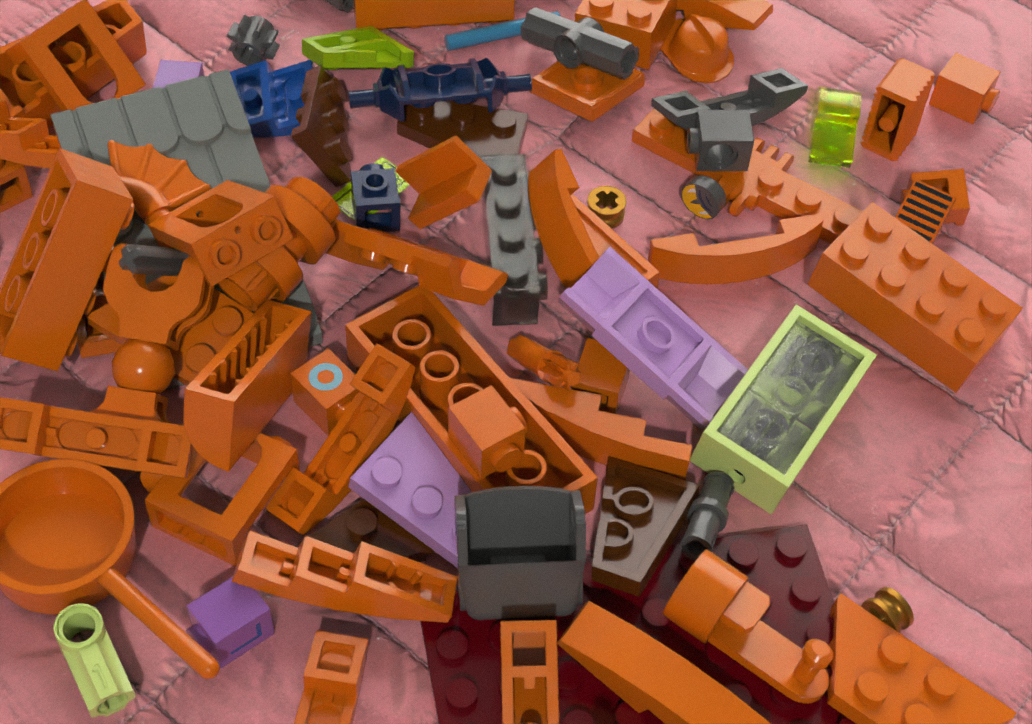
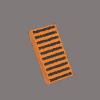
M915 179L895 218L934 244L956 202V197Z

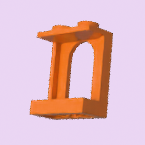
M81 0L5 50L15 65L23 61L28 63L62 111L69 109L72 111L76 110L77 107L93 104L81 94L47 47L77 25L113 74L116 81V93L110 99H120L121 96L136 93L147 85L88 0Z
M226 180L148 224L159 247L175 248L196 258L208 285L211 287L294 239L275 196L230 180Z
M260 433L242 455V457L257 463V466L222 515L181 497L182 493L207 461L193 447L187 479L163 475L144 501L151 526L236 567L245 534L291 469L295 467L300 471L297 449L279 436L269 437Z

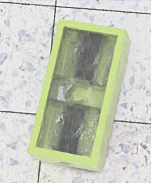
M796 304L704 430L690 457V462L708 474L718 471L729 475L734 481V491L772 515L862 380L877 354Z

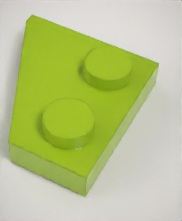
M373 26L302 39V55L318 66L321 65L325 70H337L340 68H397L398 65L410 68L414 66L413 50Z

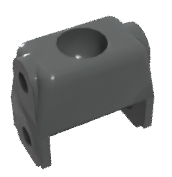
M507 486L475 491L464 495H455V537L460 611H467L468 615L475 620L559 617L571 615L578 605H582L583 571L586 561V522L580 490L570 491L544 486Z

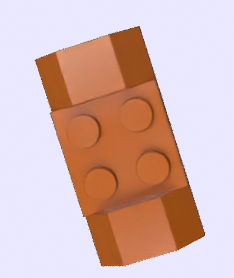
M337 220V223L332 228L336 240L326 252V254L348 262L384 270L391 264L393 269L418 276L421 288L455 300L482 306L506 283L509 274L371 227L366 229Z

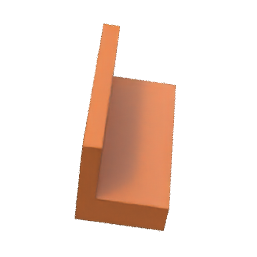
M457 135L399 164L395 172L419 193L408 219L419 229H422L479 202L492 169Z

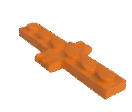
M655 108L633 129L632 142L696 175H704L718 182L725 192L726 205L730 200L733 201L728 213L735 217H738L745 208L753 211L756 207L781 219L821 214L824 222L819 239L832 244L863 212L787 173L786 171L794 160V155L785 152L776 161L775 159L779 154L780 148L770 145L762 154L765 141L758 137L754 139L748 171H697L695 155L688 154L687 152L688 130L676 125Z

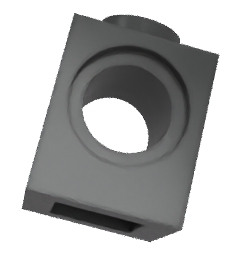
M698 110L695 128L689 127L687 131L688 154L695 155L696 170L748 171L754 145L750 111Z

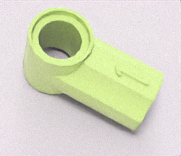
M77 603L63 609L54 622L55 638L91 718L97 716L108 717L125 709L126 705L136 698V695L107 633L102 615L95 607L89 604ZM86 630L94 632L84 642H71L74 635Z

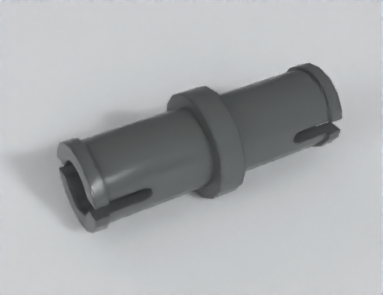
M710 472L705 476L700 495L697 499L693 500L688 510L687 518L689 524L680 542V546H682V553L691 560L696 561L706 549L713 553V546L718 532L722 531L727 524L729 516L727 506L735 486H733V479L723 472Z

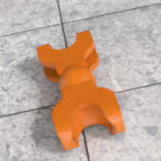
M120 243L113 248L103 286V291L109 305L117 312L120 319L118 337L126 340L118 348L112 360V375L118 387L108 385L104 401L98 408L89 412L170 423L166 415L168 398L160 395L169 387L175 375L174 359L170 350L178 351L181 336L186 330L198 325L207 316L211 308L214 286L208 285L196 258L189 256L183 261L180 273L173 285L164 291L151 292L146 286V274H133L129 270H122L118 261L123 257L121 249L128 245ZM141 472L140 480L143 487L151 492L163 475Z

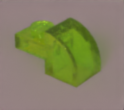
M822 86L817 87L811 123L812 135L808 162L845 168L851 167L857 123L861 114V92Z

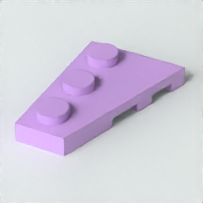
M411 412L350 477L348 487L458 568L454 498L455 495H464L472 491L413 412Z

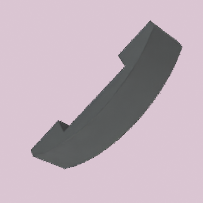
M783 68L751 75L749 87L746 91L700 101L685 90L652 98L651 106L673 123L686 130L689 127L695 128L698 110H749L751 124L754 126L776 116L798 101L807 93L808 85Z

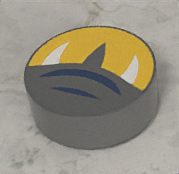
M704 175L694 176L681 192L682 200L688 210L703 219L715 218L724 208L727 201L725 192L720 184Z

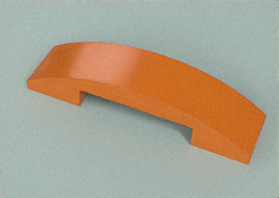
M555 149L529 172L528 190L531 211L540 241L553 269L567 289L568 287L571 288L586 274L599 259V256L571 198V195L580 187L563 150Z
M821 214L782 219L778 222L775 235L705 246L698 245L694 233L652 239L648 262L660 272V279L679 283L711 285L758 279L782 271L812 253L817 247L824 219Z
M376 343L349 383L358 390V393L304 473L293 467L265 509L303 535L330 514L350 493L351 489L348 487L350 477L390 435L406 401L416 367Z
M0 397L1 450L55 459L83 460L99 466L186 479L188 477L193 445L186 434L184 425L146 419H132Z
M316 630L303 674L304 689L294 724H353L368 650L367 638Z

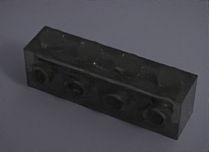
M525 154L482 155L481 160L492 169L481 196L486 262L488 267L509 273L506 283L490 299L492 326L538 324L539 300H547L548 286L546 272L538 273L537 265H543L544 254L540 238H534V231H537L529 200V172L526 169Z

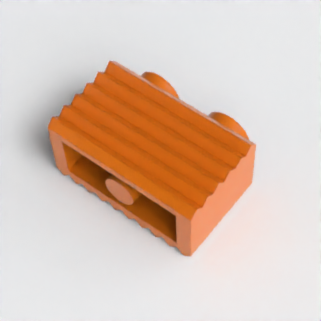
M904 58L897 59L875 88L877 91L874 93L875 97L872 100L873 104L870 106L871 110L869 111L867 123L865 124L866 128L863 130L864 134L860 142L863 148L891 161H898L906 146H909L910 141L916 136L935 78L933 71Z

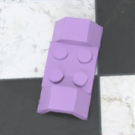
M611 247L601 255L581 279L571 288L568 287L559 297L558 302L592 332L591 336L663 400L666 398L700 429L705 428L714 418L713 415L731 395L748 371L744 365Z

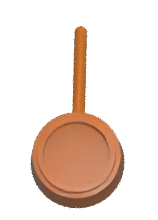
M55 459L25 467L0 483V590L8 599L29 611L43 614H59L70 605L82 603L92 606L111 594L201 677L213 679L218 675L220 670L218 661L125 578L133 563L136 550L134 509L127 489L115 475L101 466L83 460Z

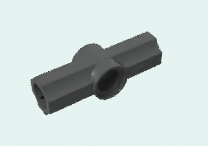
M534 7L526 13V18L521 25L522 39L527 40L530 44L553 52L556 59L567 68L573 69L581 64H585L625 80L633 74L634 67L639 60V47L634 46L632 42L605 33L602 26L596 20L589 17H584L575 22Z

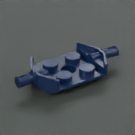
M472 58L467 63L462 64L436 63L426 67L405 69L404 65H398L396 69L383 68L377 83L373 84V89L349 90L350 109L375 106V108H380V111L399 121H405L404 105L410 104L413 107L426 108L434 105L435 102L451 100L455 103L467 104L474 102L477 98L485 97L488 103V113H490L502 102L504 95L512 92L532 91V80L530 73L506 76L505 72L499 71L489 58L479 61Z

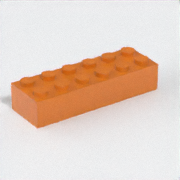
M419 285L345 324L347 357L357 371L376 343L416 367L412 384L398 421L401 423L413 412L472 492L507 486H544L570 491L580 490L585 514L594 509L598 477L432 291L421 288ZM492 385L509 408L514 406L520 411L527 425V433L525 434L524 456L512 468L504 472L496 471L480 479L448 436V407Z

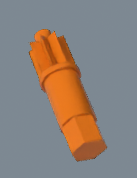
M523 335L509 340L506 354L521 366L535 373L539 379L557 388L563 387L568 391L570 385L578 384L580 374L582 373L576 370L577 362L565 357L557 350H550Z

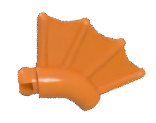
M110 140L107 143L110 165L114 167L132 196L134 210L146 225L211 189L209 184L204 183L191 173L186 160L168 158L156 151L152 144L148 143L146 146L129 147L114 140Z

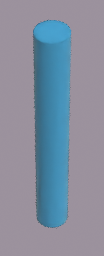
M558 11L551 12L553 14L560 16ZM525 18L444 35L446 49L451 51L520 36L521 25Z

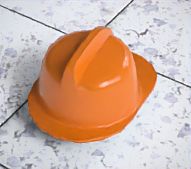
M692 14L686 16V18L676 19L660 49L684 77L694 82H719L727 77L734 67V55L729 47V36L725 27L711 17Z

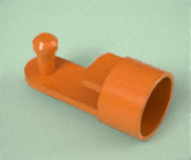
M708 549L703 551L677 586L662 615L702 643H711L788 698L804 704L818 701L829 686V676L825 668L833 659L831 647L820 639H810L803 648H800L762 622L760 619L769 607V596L748 582L749 577Z

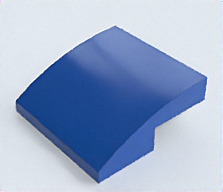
M267 60L230 71L250 125L252 137L290 136L292 129L300 126L301 123L298 122L295 116L297 109L305 106L301 98V92L306 72L315 68L311 60L272 71Z

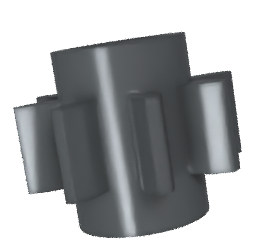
M244 15L240 24L233 22L227 34V38L232 40L228 50L233 53L237 61L247 66L265 61L267 58L273 60L280 46L275 42L279 32L274 30L273 25L261 16L248 17Z

